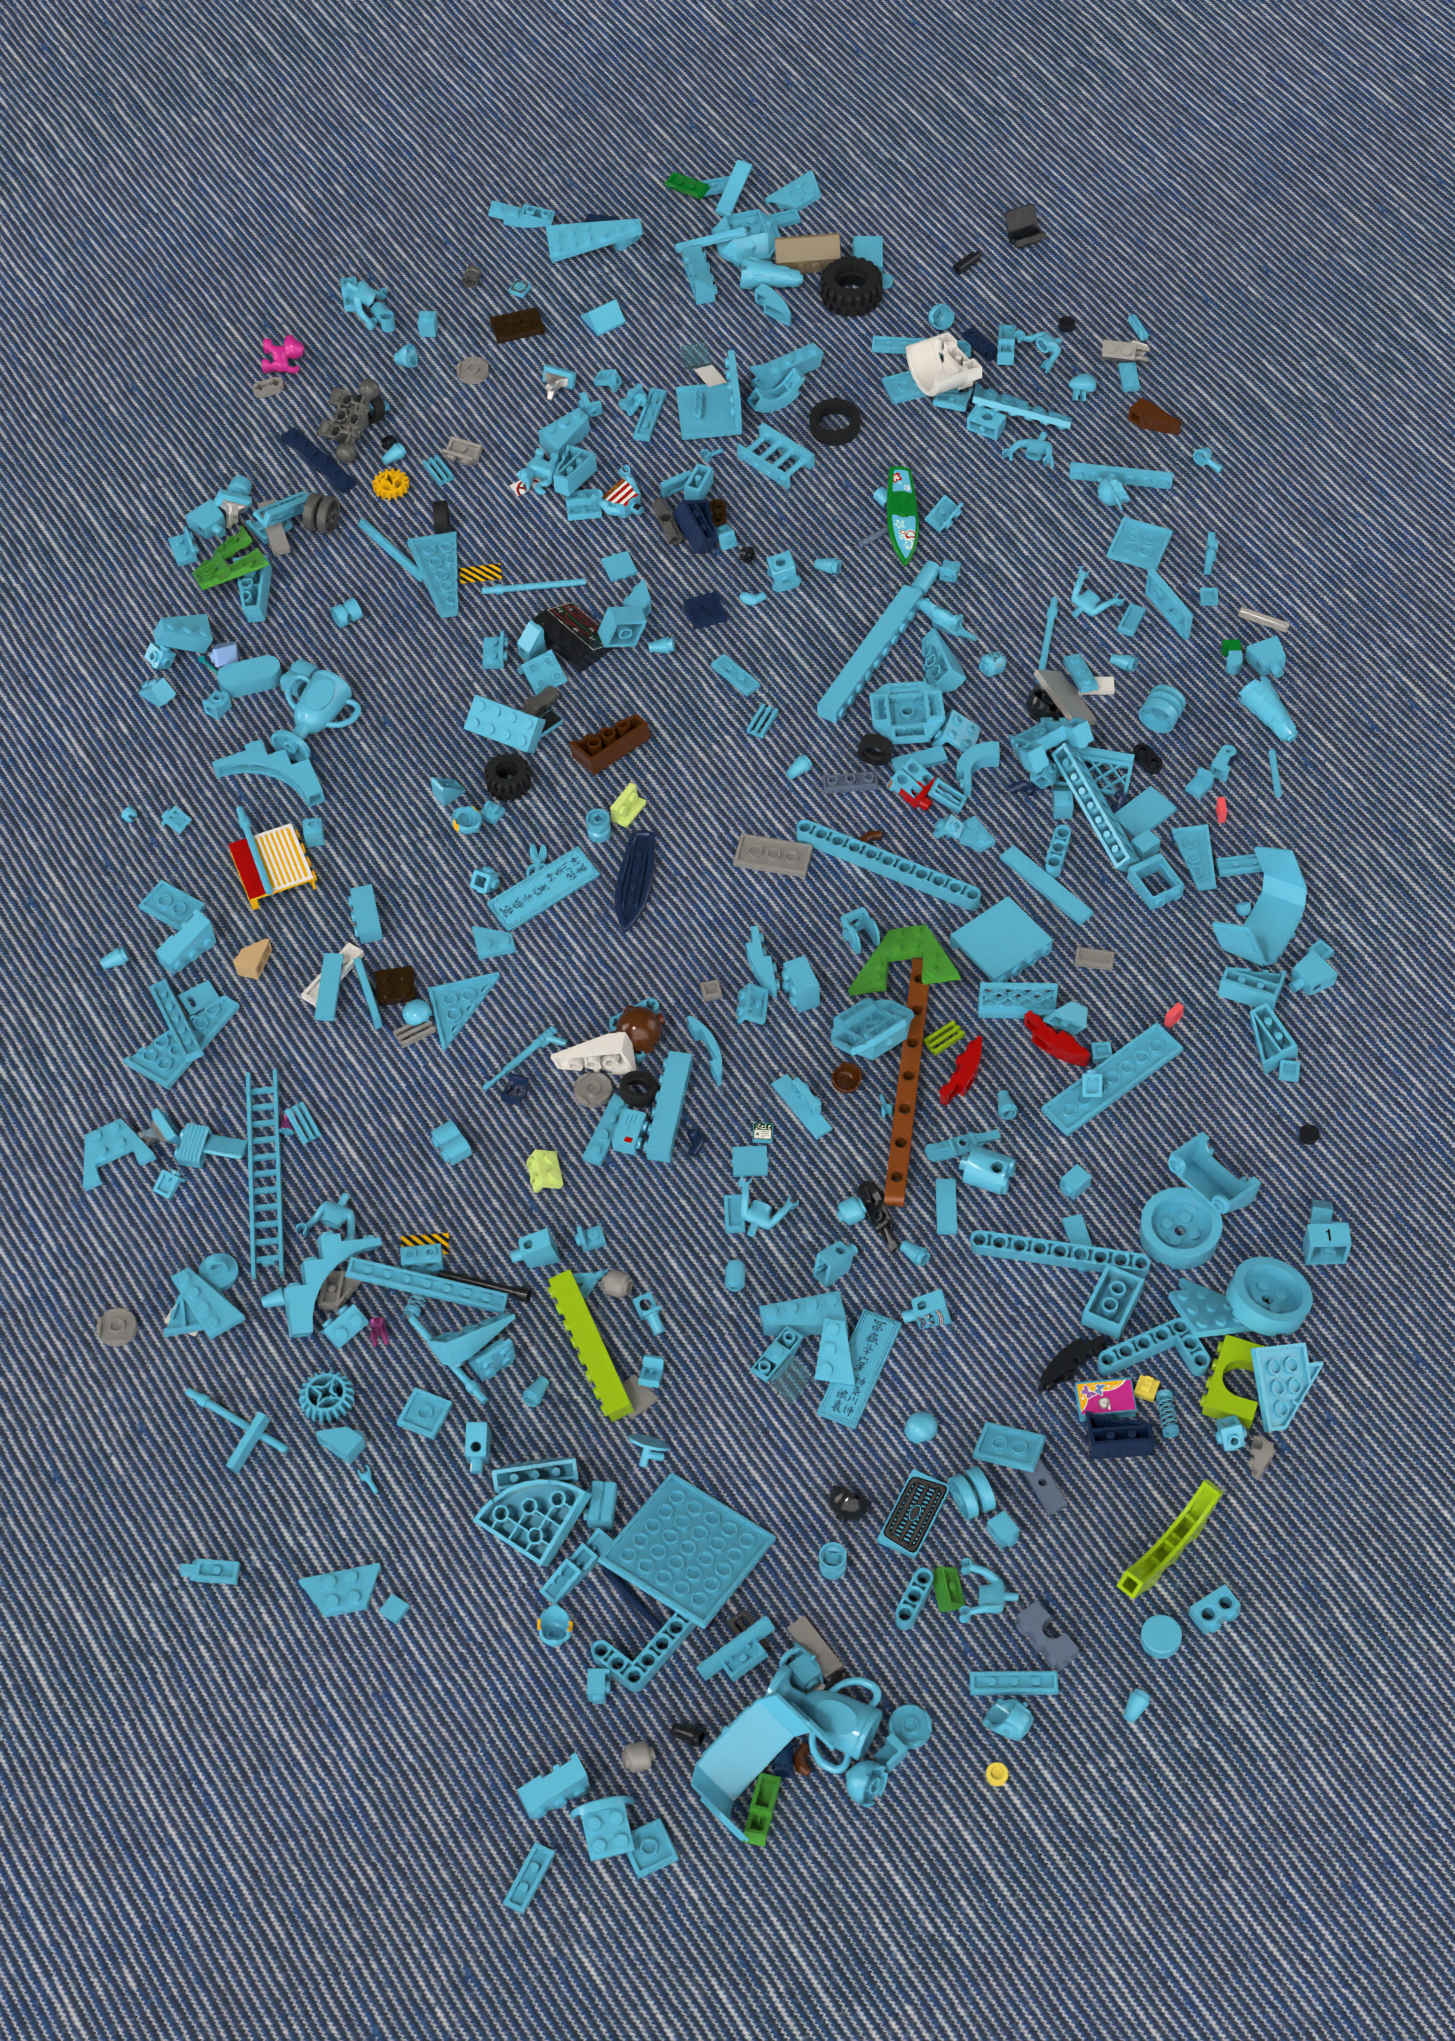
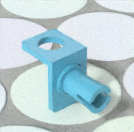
M651 1292L634 1298L633 1304L641 1321L648 1320L654 1336L665 1332L666 1329L658 1315L662 1307L661 1305H656ZM641 1300H649L651 1308L646 1311L642 1310L639 1305Z

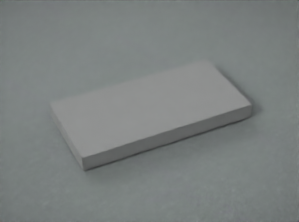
M1037 669L1034 672L1036 679L1067 721H1070L1072 718H1081L1088 720L1089 725L1096 724L1098 720L1061 671Z
M741 833L733 866L806 878L813 845Z

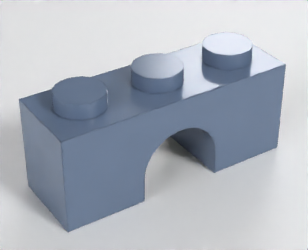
M1036 1600L1017 1615L1016 1628L1022 1635H1026L1031 1640L1030 1644L1037 1652L1040 1651L1044 1655V1660L1048 1666L1054 1667L1059 1672L1078 1657L1079 1648L1066 1633L1055 1639L1049 1638L1043 1633V1629L1050 1625L1051 1616Z

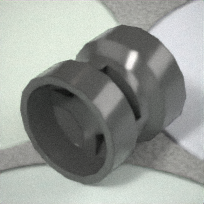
M475 265L467 266L462 277V283L468 288L476 287L478 279H480L482 274L481 269Z

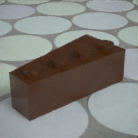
M635 714L616 722L613 727L600 729V732L594 735L587 734L583 736L584 739L577 742L575 740L570 741L569 745L572 757L592 775H596L650 739L648 723Z

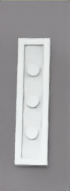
M348 943L339 952V954L344 955L341 980L355 966L353 959L364 956V951L351 943ZM321 973L301 994L302 999L315 1007Z

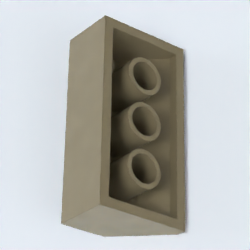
M839 233L775 238V264L799 270L800 274L822 272L830 262L833 263L835 259H841Z

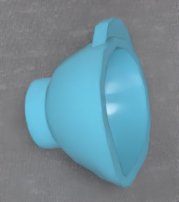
M412 344L403 346L399 352L394 354V359L398 366L414 368L418 365L417 352Z

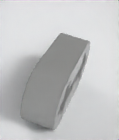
M273 377L256 382L252 387L254 396L264 398L282 392L284 390L283 380L280 377Z

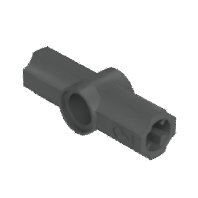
M659 497L654 500L652 506L669 545L675 546L680 544L683 537L666 499Z
M552 685L548 686L536 697H528L520 710L540 717L546 713L547 708L560 698V695L555 687Z

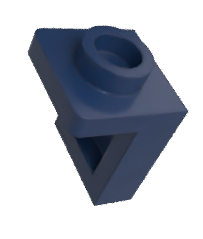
M511 1073L509 1084L501 1094V1101L512 1105H519L527 1095L529 1078Z

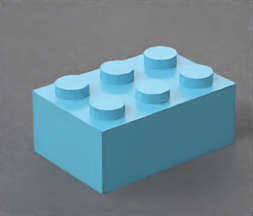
M1107 1264L1083 1311L1081 1324L1119 1340L1143 1292L1145 1279Z

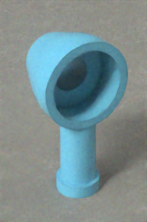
M1200 448L1194 452L1193 459L1198 465L1204 466L1207 464L1217 473H1220L1223 469L1222 465L1211 459L1212 451L1210 448Z

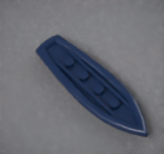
M647 830L632 831L617 878L615 910L618 922L624 933L628 932L641 916L651 890L655 857V833Z

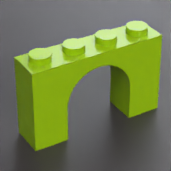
M1226 1334L1224 1342L1220 1341L1217 1348V1353H1220L1219 1358H1214L1211 1367V1370L1214 1371L1213 1377L1208 1376L1205 1388L1209 1389L1208 1393L1202 1395L1200 1406H1203V1415L1215 1419L1236 1415L1241 1425L1251 1429L1258 1402L1232 1394L1226 1389L1222 1378L1233 1369H1245L1254 1372L1251 1349L1266 1346Z

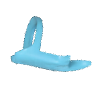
M794 1642L795 1647L789 1649L781 1657L779 1668L786 1663L790 1656L794 1655L795 1660L805 1654L821 1672L819 1682L823 1684V1674L815 1660L816 1656L812 1655L799 1643Z

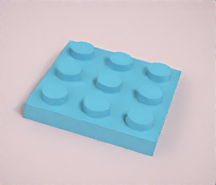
M1123 517L1107 552V558L1148 570L1154 568L1157 572L1173 535V530Z

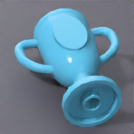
M328 670L315 671L311 679L300 673L290 677L285 686V695L287 702L294 710L296 726L292 732L287 730L275 731L270 738L271 744L276 751L285 749L289 760L295 763L309 759L311 755L310 748L304 741L308 734L321 732L327 727L343 728L354 723L360 716L361 706L357 701L350 699L352 691L349 685L340 676ZM298 680H302L307 683V686L296 704L292 698V687ZM346 704L354 707L355 710L349 718L333 722Z
M783 1664L771 1681L765 1696L778 1693L789 1704L793 1702L831 1739L834 1743L832 1746L845 1753L844 1760L840 1765H834L826 1761L817 1749V1736L810 1732L809 1747L816 1763L822 1769L833 1774L845 1772L850 1765L851 1757L856 1761L862 1760L877 1733L882 1718V1710L875 1708L881 1699L882 1692L880 1687L867 1678L852 1677L843 1679L829 1690H818L805 1694L792 1687L790 1684L792 1668ZM860 1685L873 1692V1699L867 1705L837 1692L847 1686Z

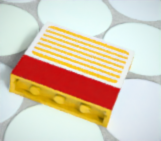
M291 823L253 836L273 890L272 894L307 882L312 885L313 890L316 889L314 882L317 881L314 870L310 871L309 867H312L308 856H304L306 853L304 844H299L298 840L301 839L297 829H293ZM245 838L230 843L228 846L252 910L260 908L257 899L269 895L265 893L251 850Z

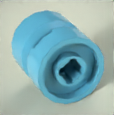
M354 598L344 601L343 605L338 604L330 608L332 617L339 628L349 625L350 621L355 622L363 618L362 611Z
M593 809L588 812L586 825L589 839L596 843L607 841L611 836L608 812L603 809Z
M829 1542L820 1549L819 1570L827 1579L835 1580L841 1578L847 1569L846 1550L839 1543Z

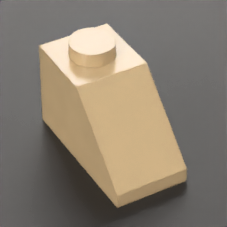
M263 939L241 949L239 955L234 959L237 975L259 980L272 951L269 939Z

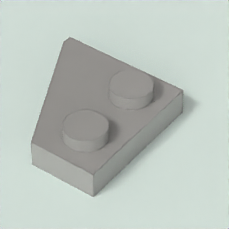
M332 1271L322 1284L318 1303L319 1309L339 1310L362 1281L345 1277V1271Z

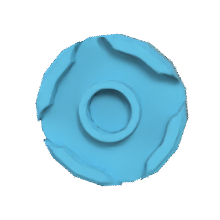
M903 1705L898 1707L889 1718L888 1733L889 1735L893 1733L908 1749H916L923 1746L929 1740L932 1733V1721L929 1714L919 1708V1706Z

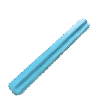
M740 227L676 243L675 250L677 253H681L682 248L698 245L705 247L747 236V229Z

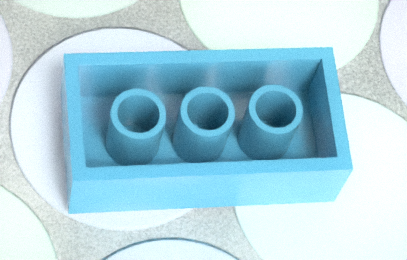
M475 695L464 729L521 751L535 754L546 720L484 696Z

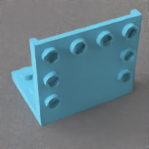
M729 350L728 358H725V367L728 368V370H725L726 380H729V382L708 387L707 384L676 387L682 440L742 435L741 397L734 350ZM696 391L703 392L701 419L693 418L694 393Z

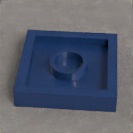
M716 591L683 600L684 608L694 630L727 621V615Z

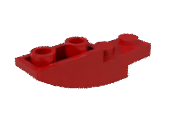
M1031 1010L1025 1014L1024 1025L1032 1032L1031 1041L1039 1048L1065 1062L1084 1067L1089 1065L1090 1054L1088 1050L1083 1046L1081 1047L1072 1035L1067 1034L1063 1030L1056 1034V1031L1051 1026H1047L1038 1014L1035 1015Z
M978 1035L975 1040H971L967 1045L966 1051L963 1054L960 1053L956 1058V1071L952 1074L949 1083L944 1084L939 1091L941 1104L947 1106L957 1093L964 1097L971 1088L981 1061V1036Z

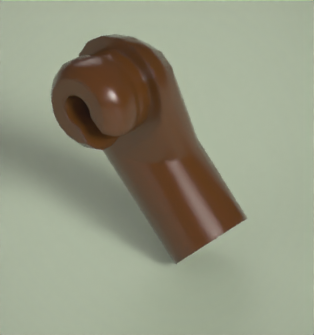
M881 830L865 832L858 840L869 844L871 840L882 839Z
M804 1742L798 1748L793 1761L797 1773L808 1776L812 1771L806 1759L810 1752V1747Z

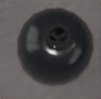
M1039 686L1034 687L1026 699L1029 716L1035 721H1040L1042 717H1052L1054 719L1061 711L1045 690H1038Z
M833 1485L829 1496L830 1509L837 1514L835 1518L847 1523L848 1519L857 1521L863 1518L872 1503L870 1500L837 1485Z

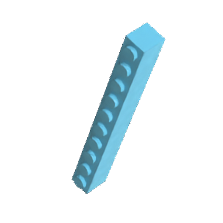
M904 584L817 704L818 716L833 723H837L840 718L845 716L846 709L853 705L855 697L862 692L864 684L870 681L874 670L880 667L882 659L888 656L892 645H896L900 634L905 632L908 623L912 622L916 612L921 610L920 603L923 601V592Z

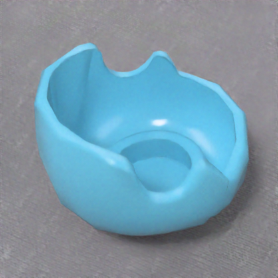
M938 303L929 311V322L938 330H946L953 324L954 313L946 304Z
M420 999L411 1000L402 1011L405 1022L412 1026L419 1025L422 1022H429L430 1015L433 1016L429 1004Z
M925 1411L916 1412L908 1418L904 1432L907 1438L915 1444L924 1441L929 1442L938 1432V1423L932 1414Z

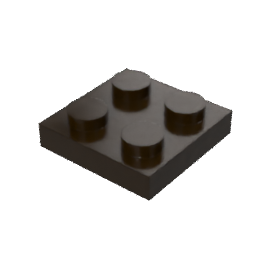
M412 966L375 971L379 1006L416 1000Z

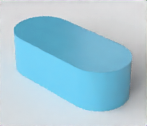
M271 655L227 664L221 667L217 673L220 690L226 691L230 698L274 689L280 685V678L282 676L279 660Z

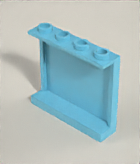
M1009 896L950 934V946L954 950L960 948L992 982L1006 983L1010 978L1018 976L1023 969L1034 965L1038 959L1049 955L1052 951L1053 939Z

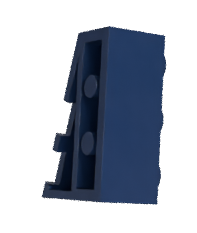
M709 499L682 500L673 513L695 554L709 553L718 540L715 524L711 521L712 512L708 508Z
M1085 1411L1084 1426L1090 1460L1153 1455L1155 1440L1151 1423L1127 1418L1119 1420L1112 1418V1415L1105 1414L1104 1417L1094 1415L1091 1411Z

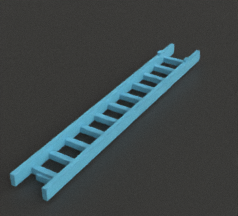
M273 1069L272 1087L254 1089L251 1087L250 1072H246L251 1276L254 1280L257 1279L256 1264L262 1263V1266L275 1265V1262L279 1261L280 1275L285 1276L279 1086L277 1069ZM274 1093V1103L252 1105V1095ZM274 1109V1119L252 1121V1112ZM275 1126V1136L253 1138V1128ZM275 1142V1153L253 1155V1145ZM276 1159V1169L254 1171V1162ZM276 1176L277 1186L254 1188V1178ZM277 1193V1203L255 1205V1195ZM277 1210L278 1220L255 1222V1212ZM278 1227V1237L256 1240L255 1229ZM278 1244L279 1255L256 1257V1246Z

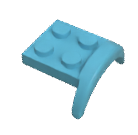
M618 1795L601 1798L582 1804L569 1814L571 1820L581 1816L591 1862L635 1851L625 1805L635 1804L633 1797Z

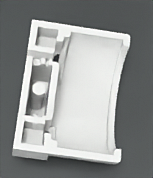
M949 332L906 346L907 362L912 377L919 389L927 396H935L956 388L958 390L973 386V381L982 378V366L974 358L969 359L957 347V340ZM939 353L944 355V362L941 361Z

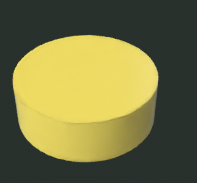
M999 1762L990 1764L986 1770L988 1783L996 1787L1004 1785L1008 1779L1007 1767Z

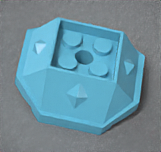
M760 209L725 215L718 225L711 229V234L740 227L747 229V236L715 244L719 256L732 262L738 268H742L743 256L758 258V260L770 262L775 254V238L781 237L774 218L767 216Z
M923 681L884 684L876 692L869 695L873 728L881 735L887 737L893 745L929 742L945 723L942 690L937 687L934 688Z
M864 998L834 1017L831 1041L834 1046L852 1056L857 1054L874 1060L907 1039L911 1020L915 1016L911 1009L893 1000L881 999L873 1001V999Z

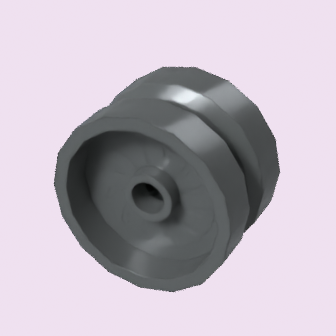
M311 493L306 500L303 510L304 528L311 531L318 530L324 534H331L339 519V500L336 497H324L323 494Z

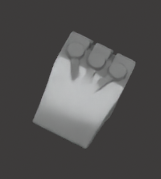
M1254 1435L1251 1445V1454L1254 1457H1250L1249 1465L1252 1466L1251 1476L1259 1481L1272 1461L1275 1448H1273L1274 1443L1268 1441L1265 1437Z

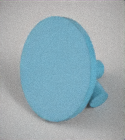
M629 1435L630 1442L643 1447L639 1466L647 1467L649 1459L663 1461L664 1453L655 1451H668L670 1447L668 1443L647 1435Z

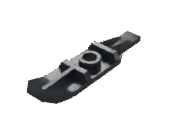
M865 1181L858 1187V1195L866 1207L876 1233L884 1238L890 1252H894L899 1248V1245L893 1234V1220L875 1183Z

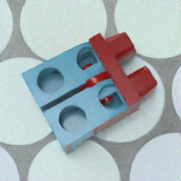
M911 757L890 778L886 788L890 791H896L914 809L919 806L924 811H927L933 803L927 797L928 792L931 790L930 788L934 784L933 782L936 777H933L931 773Z

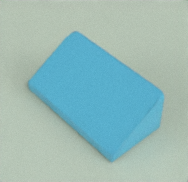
M211 1135L203 1152L241 1159L247 1155L248 1141Z

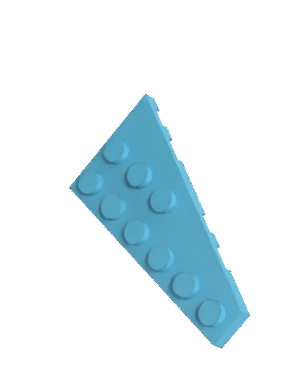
M638 218L546 225L550 259L552 263L642 235L641 220Z

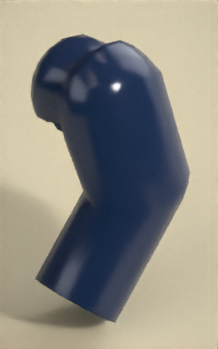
M1020 780L1008 786L1011 794L1020 790L1026 792L1028 796H1033L1036 793L1034 784L1025 780Z
M1118 790L1114 795L1117 801L1110 807L1113 813L1124 807L1127 795L1122 790Z

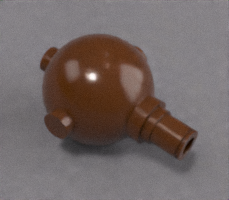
M630 1005L624 1009V1012L617 1021L616 1030L611 1033L626 1032L633 1044V1051H643L647 1054L652 1052L654 1046L659 1042L662 1034V1025L666 1022L661 1013L656 1014L649 1008Z

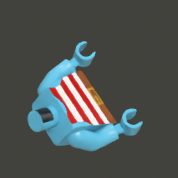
M628 465L624 466L626 472L622 468L619 469V475L625 477V480L621 479L604 495L600 489H596L591 495V500L599 502L598 505L609 516L627 518L632 513L639 516L644 510V507L641 506V493L635 480L629 475L631 469Z

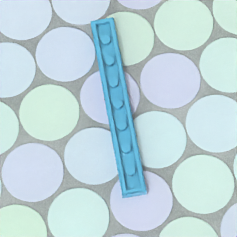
M350 1256L345 1274L347 1278L499 1314L504 1313L508 1293Z

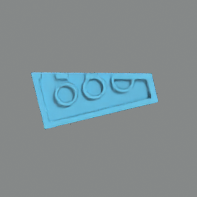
M189 1267L171 1276L172 1282L210 1340L246 1320L240 1311Z

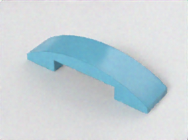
M687 1016V1027L694 1041L702 1039L713 1059L710 1061V1072L717 1086L722 1085L723 1070L719 1046L705 1025L696 1018Z

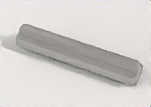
M1241 607L1238 616L1282 632H1287L1290 626L1289 622L1245 607Z

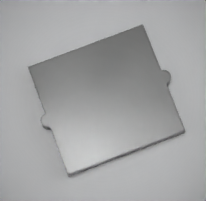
M635 1374L624 1383L621 1382L635 1411L627 1414L631 1420L635 1419L643 1411L647 1412V1408L658 1400L648 1387L638 1385L639 1378Z

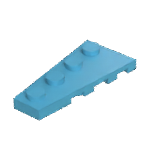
M1208 824L1171 829V833L1197 891L1217 889Z

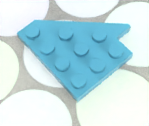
M1306 1342L1251 1349L1264 1432L1287 1429L1324 1365L1323 1361L1309 1363Z

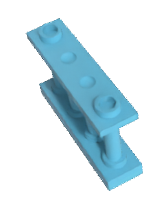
M765 423L759 426V438L747 448L741 444L737 445V457L741 461L746 462L787 489L790 488V476L800 467L805 466L811 470L815 466V454ZM763 442L771 445L760 456L753 453ZM776 450L784 453L773 464L766 461ZM789 458L797 461L786 472L778 468Z

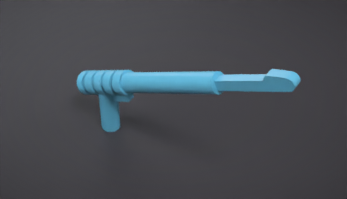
M550 1026L531 1045L508 1063L491 1081H487L483 1086V1090L487 1091L538 1048H545L549 1043L566 1047L568 1040L554 1036L557 1034V1030Z

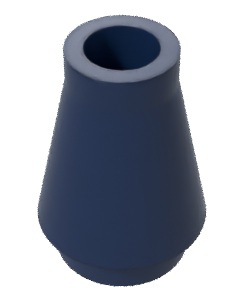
M788 1743L779 1752L772 1765L773 1773L778 1777L788 1778L794 1771V1746L791 1743Z

